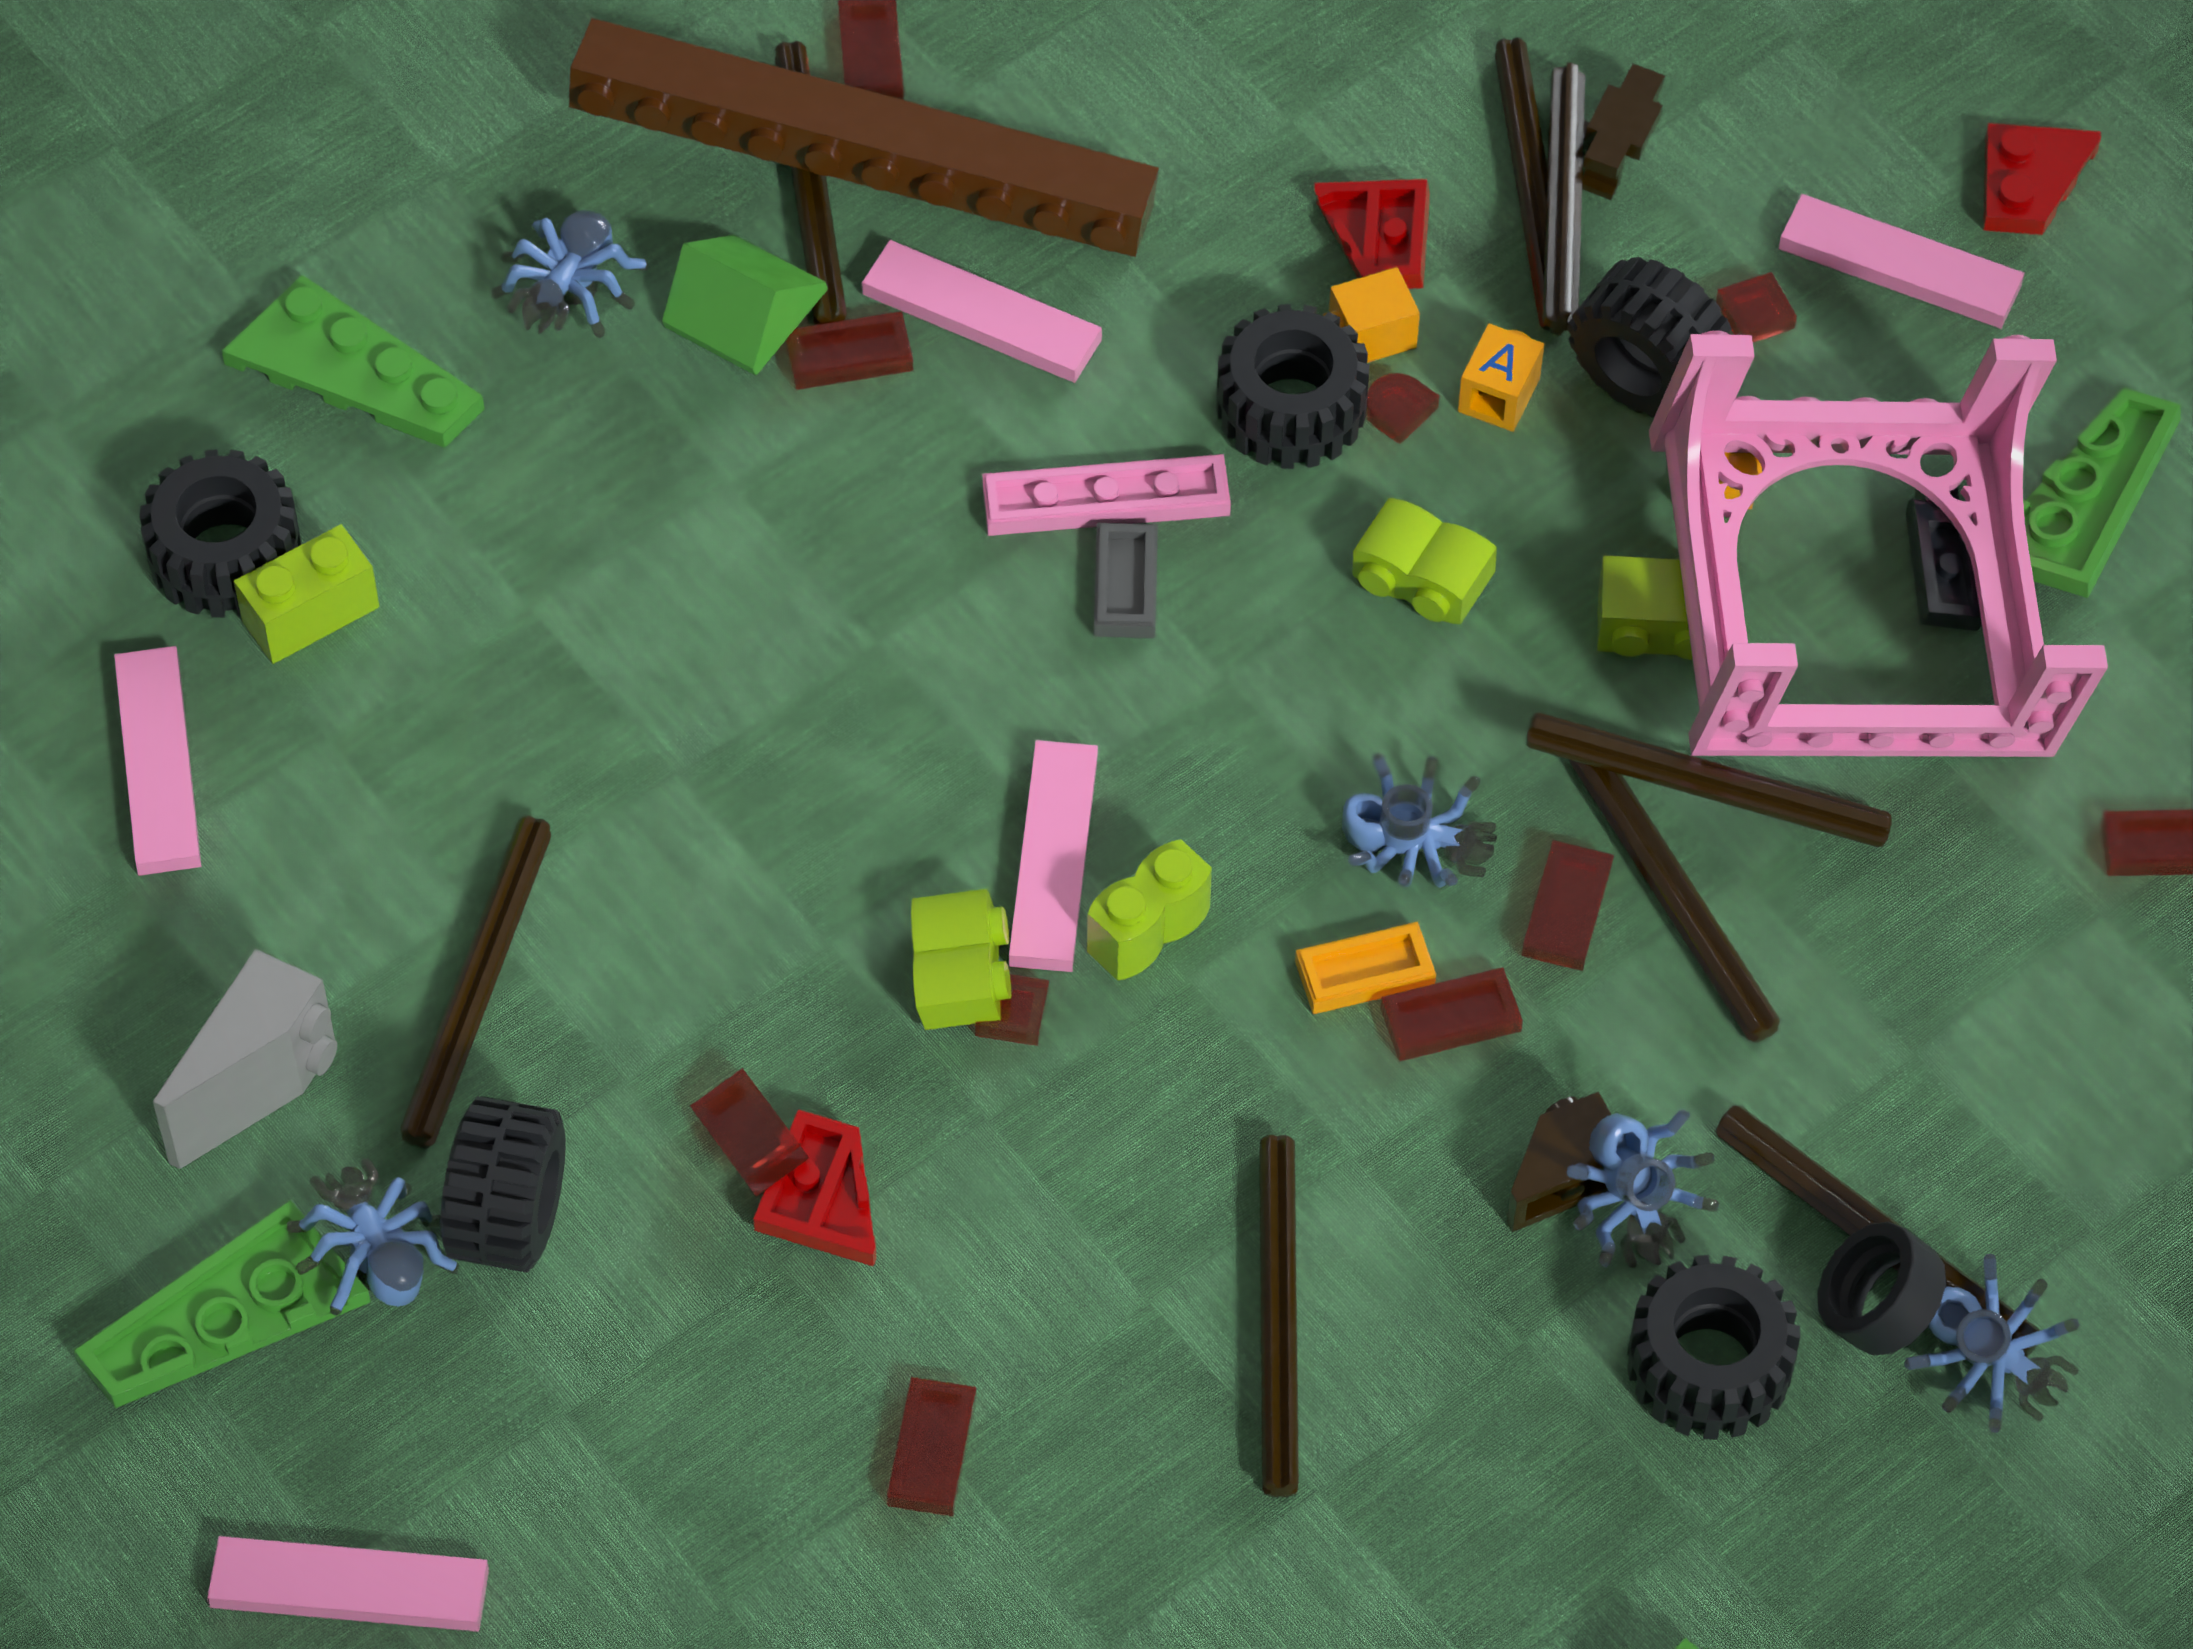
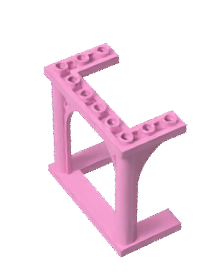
M1724 331L1691 334L1649 429L1651 452L1666 453L1699 712L1688 733L1691 756L2054 757L2108 669L2104 645H2044L2024 519L2023 455L2028 413L2057 361L2054 340L2030 339L2024 335H2011L2002 339H1993L1960 403L1937 402L1930 398H1920L1910 402H1879L1869 397L1857 398L1851 401H1820L1814 397H1799L1791 401L1760 400L1753 396L1736 398L1755 357L1752 335H1729ZM1725 452L1752 453L1761 464L1762 473L1748 475L1740 472L1728 462ZM1773 453H1792V456L1777 457ZM1889 454H1908L1907 458H1893ZM1922 455H1951L1954 460V467L1946 475L1931 477L1921 469L1920 459ZM1828 465L1857 466L1879 471L1902 480L1927 496L1951 520L1962 537L1971 558L1995 705L1779 704L1798 667L1795 643H1748L1737 566V539L1741 522L1750 505L1762 492L1780 479L1801 470ZM1963 480H1966L1967 486H1963L1960 493L1966 501L1955 499L1949 492L1957 488ZM1729 486L1740 490V496L1734 499H1726L1724 497L1726 487ZM1724 517L1729 518L1727 523L1724 522Z

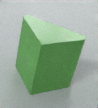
M736 235L683 243L662 322L664 327L757 376L828 290V287L823 280Z

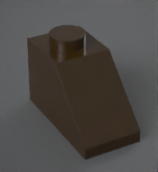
M1599 1091L1581 1099L1577 1097L1563 1098L1552 1104L1545 1113L1540 1115L1510 1194L1507 1223L1512 1232L1574 1208L1583 1198L1608 1192L1605 1183L1591 1179L1581 1180L1568 1177L1566 1173L1570 1165L1579 1163L1604 1170V1167L1595 1161L1589 1150L1591 1133L1601 1120L1612 1115Z

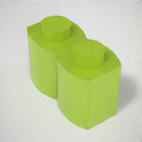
M1388 498L1353 550L1352 575L1358 579L1364 589L1373 595L1407 600L1422 617L1430 621H1444L1461 625L1495 573L1497 547L1478 533L1456 524L1442 522L1433 514L1415 504L1396 498Z
M1182 839L1168 842L1156 848L1141 862L1135 876L1124 878L1111 884L1091 904L1087 919V953L1117 981L1133 977L1144 971L1156 960L1164 943L1179 940L1190 934L1207 916L1210 908L1212 867Z
M987 888L912 898L911 925L914 948V994L916 1009L924 1029L930 1030L1001 1020V1000L1011 999L1009 968L1006 961H999V945L1009 943V929L1004 907H994Z

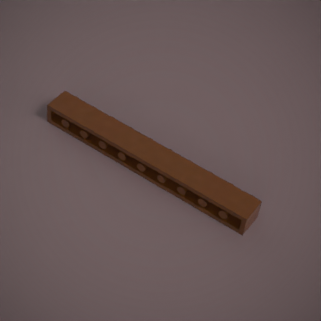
M594 18L590 20L570 67L569 108L581 110L595 116H603L634 124L651 131H660L698 141L704 145L717 146L751 155L761 160L804 169L821 176H830L868 186L878 191H887L921 200L931 205L974 214L991 221H1000L1038 231L1048 236H1057L1091 245L1105 251L1136 257L1154 206L1160 167Z

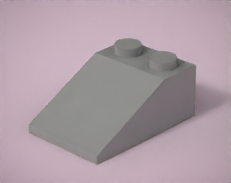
M254 950L153 1100L170 1165L181 1169L302 1095L316 1074L321 1076L329 1069L336 1055L337 1041L333 1032L331 1010L328 1007L322 979L262 951Z

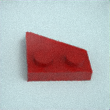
M1988 123L1985 135L1983 231L2043 235L2054 219L2058 205L2068 198L2077 184L2079 174L2089 159L2093 160L2098 153L2101 131Z
M1427 179L1324 182L1314 184L1317 205L1358 279L1398 267L1408 289L1424 287L1430 190Z
M798 1109L753 1218L754 1231L874 1266L877 1259L876 1243L870 1212L867 1178L864 1169L860 1128Z

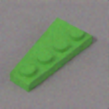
M301 275L222 350L224 365L242 372H244L246 367L269 375L271 383L293 390L296 385L323 395L324 403L345 411L349 406L368 412L375 416V422L443 448H446L484 410L483 395L304 275Z
M2123 388L2077 437V446L2063 461L2056 459L2042 474V483L2026 500L2023 499L2026 536L2034 582L2085 598L2090 596L2181 420V404Z
M290 1200L76 1348L74 1352L79 1365L112 1405L118 1408L371 1302L369 1291L355 1277L352 1290L342 1311L330 1306L339 1287L346 1264L332 1248L318 1262L312 1259L311 1254L322 1236L314 1227L306 1231L299 1226L300 1220L304 1219L305 1216Z

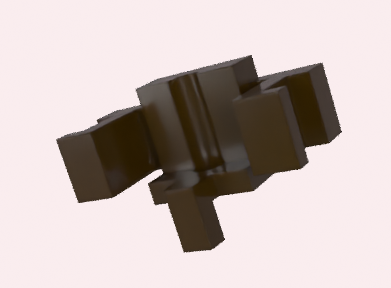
M1632 63L1620 88L1608 85L1590 122L1584 120L1583 149L1587 150L1583 163L1585 172L1582 177V190L1612 200L1620 185L1626 156L1638 161L1640 160L1649 137L1654 132L1661 118L1663 105L1658 102V96L1663 87L1665 75Z

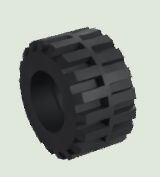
M1631 257L1628 261L1623 259L1618 261L1606 273L1574 312L1572 319L1568 322L1567 330L1571 334L1568 338L1570 347L1577 354L1575 358L1581 368L1590 375L1589 378L1617 402L1625 404L1635 412L1640 414L1644 412L1654 418L1690 335L1702 334L1708 331H1724L1731 335L1729 332L1732 328L1728 319L1720 313L1721 308L1716 301L1710 298L1699 284L1688 279L1684 273L1675 268L1670 269L1662 262L1650 259L1647 262L1641 257Z
M1291 304L1278 305V312L1269 313L1266 308L1254 312L1253 322L1242 319L1234 326V336H1226L1221 346V355H1218L1216 412L1217 419L1222 420L1221 430L1226 438H1236L1235 448L1243 455L1254 452L1256 453V462L1268 466L1271 460L1281 462V469L1294 470V463L1304 462L1307 468L1320 466V457L1326 456L1332 461L1342 455V446H1352L1358 438L1359 428H1363L1366 419L1370 364H1367L1368 353L1364 343H1357L1358 333L1350 325L1341 328L1340 317L1328 312L1325 316L1318 315L1317 307L1304 305L1303 311L1292 310ZM1297 379L1308 382L1317 387V389L1302 394H1287L1274 390L1268 385L1279 380Z
M218 449L204 451L205 457L196 460L190 454L179 459L180 467L173 470L170 467H166L159 473L160 485L150 484L144 494L146 504L140 506L139 518L149 569H151L152 578L157 588H164L166 598L174 605L184 601L187 612L199 615L203 609L210 610L211 618H225L226 611L237 610L238 616H241L234 580L302 545L293 495L290 487H286L282 474L277 469L269 471L267 461L258 456L247 461L243 451L232 449L228 456H219ZM231 524L247 528L237 537L223 542H204L195 539L205 530L219 525Z
M478 1096L474 1099L458 1126L443 1186L440 1229L444 1250L449 1259L526 1273L535 1266L546 1248L552 1231L563 1181L566 1135L562 1117L558 1110Z
M1708 1255L1694 1256L1692 1267L1686 1268L1681 1260L1669 1265L1666 1279L1657 1274L1648 1283L1646 1296L1640 1295L1635 1308L1627 1351L1629 1356L1627 1364L1629 1381H1637L1635 1395L1641 1405L1649 1402L1654 1403L1651 1416L1661 1424L1668 1418L1677 1422L1675 1431L1689 1436L1691 1428L1703 1430V1439L1718 1440L1719 1431L1728 1429L1732 1438L1746 1434L1748 1421L1758 1428L1769 1420L1771 1408L1776 1410L1780 1408L1785 1400L1787 1388L1790 1387L1800 1342V1326L1794 1325L1797 1311L1792 1300L1781 1302L1784 1288L1776 1279L1765 1283L1761 1280L1763 1269L1750 1263L1747 1270L1735 1267L1737 1261L1735 1257L1723 1255L1721 1264H1712ZM1695 1330H1718L1739 1341L1745 1348L1748 1356L1733 1364L1711 1365L1690 1356L1681 1347L1678 1339Z

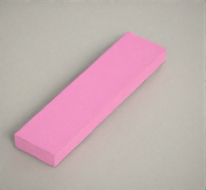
M1801 194L1781 235L1779 250L2002 329L2022 286L2024 272Z
M889 240L862 282L864 296L1073 383L1077 381L1102 341V327L892 240Z
M1224 454L982 474L988 536L1097 527V523L1138 524L1230 516L1231 502Z
M171 646L114 654L135 863L138 876L202 867L177 647Z
M1036 740L1009 950V967L1063 972L1073 971L1098 760V745Z
M219 1536L208 1601L210 1608L479 1632L489 1567L487 1560Z

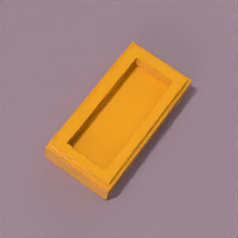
M1418 921L1298 949L1295 952V963L1313 1015L1435 986L1436 972Z

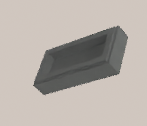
M1097 523L1094 637L1155 638L1158 524Z

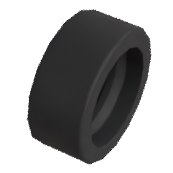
M1892 1222L1870 1224L1853 1233L1836 1249L1823 1270L1817 1291L1818 1313L1827 1328L1857 1349L1872 1356L1892 1354L1911 1344L1929 1326L1937 1313L1946 1287L1944 1263L1935 1249L1906 1228ZM1901 1262L1897 1280L1888 1296L1875 1309L1862 1315L1866 1296L1875 1281L1888 1268Z

